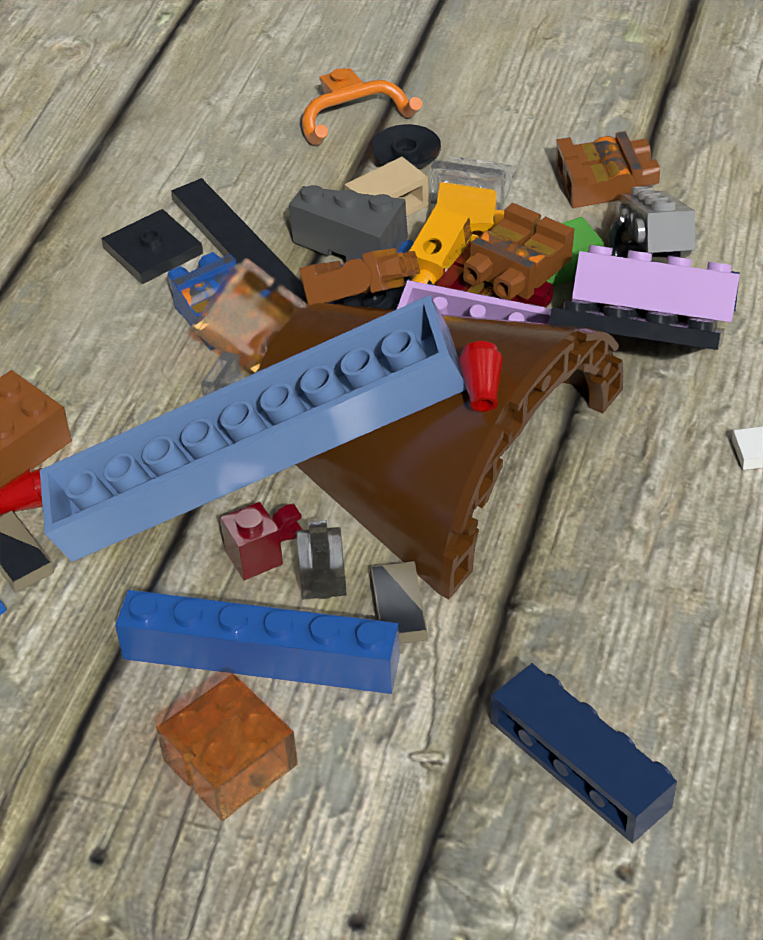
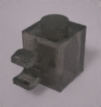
M327 520L309 522V530L296 531L302 600L347 596L341 528H327Z

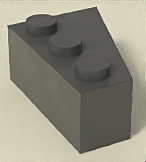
M310 185L302 186L289 203L293 242L328 256L332 251L346 256V262L351 259L362 258L363 253L396 248L398 252L402 243L408 238L405 199L393 198L387 194L369 195L357 193L353 190L338 191Z

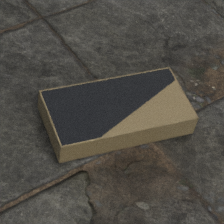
M10 511L0 516V572L16 593L53 574L54 569L52 562L13 511Z
M415 561L371 566L378 621L399 624V644L427 641V626Z

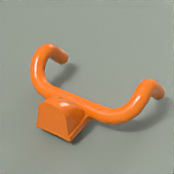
M351 68L336 69L330 74L319 76L324 94L311 100L305 108L302 118L303 132L309 143L312 145L321 144L328 135V128L325 125L320 124L316 126L315 123L316 117L321 110L372 94L382 93L388 95L395 102L401 115L406 118L413 117L420 110L422 101L418 97L408 100L403 90L392 82L372 80L363 83Z

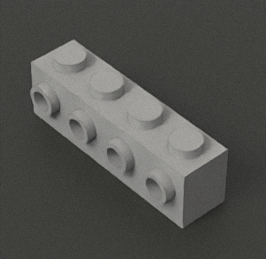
M636 186L631 188V193L621 194V204H616L615 218L617 219L621 215L627 217L623 232L646 252L695 250L694 209L665 191H655L653 186Z

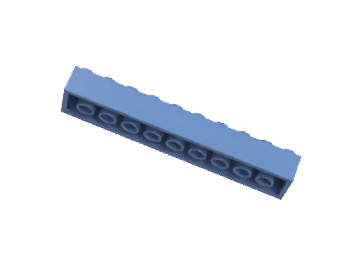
M428 295L41 469L40 478L45 535L71 562H74L467 390L458 365L459 358L449 328L432 297Z

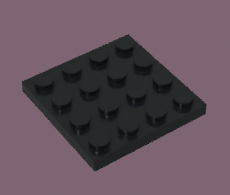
M564 300L563 306L552 307L549 324L588 327L610 334L718 350L723 344L725 328L717 327L718 320L693 317L689 319L688 323L678 322L679 314L652 311L647 313L645 317L638 315V308L613 305L605 306V310H600L601 303L584 300Z

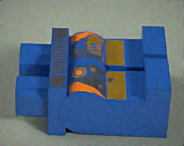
M211 252L201 257L198 262V269L188 272L186 268L179 266L168 272L169 286L173 292L175 309L180 315H183L210 351L240 338V331L246 335L274 322L272 294L263 285L257 287L249 279L244 269L236 265V260L231 254L220 258L217 254ZM253 310L259 313V315L255 319L248 320L247 311ZM213 326H224L226 331L222 334L214 335Z

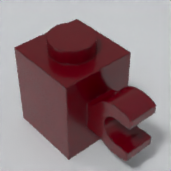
M261 502L220 518L225 552L243 581L283 565L281 542L296 539L303 534V529L297 522L302 519V515L294 504L281 507L272 518Z

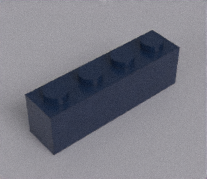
M531 663L491 695V724L632 844L673 808L677 780L673 778L668 768L658 761H652L637 749L629 736L621 731H615L599 718V715L591 705L578 701L564 689L561 682L552 674H545Z

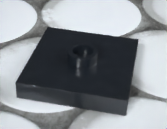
M163 209L101 238L103 248L141 284L203 254L202 243Z

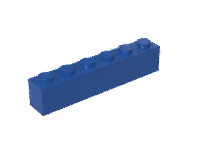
M134 590L127 591L115 625L122 657L125 660L392 694L400 659L398 623Z

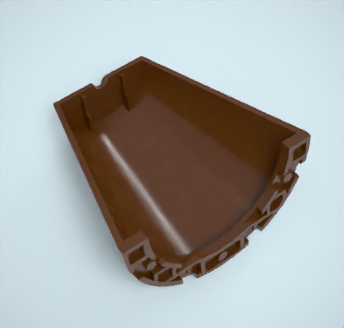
M315 303L305 308L301 307L296 310L293 317L280 331L276 330L271 334L267 343V352L257 372L395 310L330 303ZM441 314L449 328L458 358L462 355V349L472 342L487 341L497 346L498 352L503 356L497 395L498 406L488 412L474 411L470 407V398L467 390L295 465L402 562L415 561L417 575L439 595L450 599L473 572L475 547L479 533L477 528L478 520L472 517L473 512L477 507L483 508L488 502L503 467V459L500 457L521 434L543 401L561 383L589 388V408L603 414L623 390V361L613 356V352L619 348V345L608 333L588 327Z

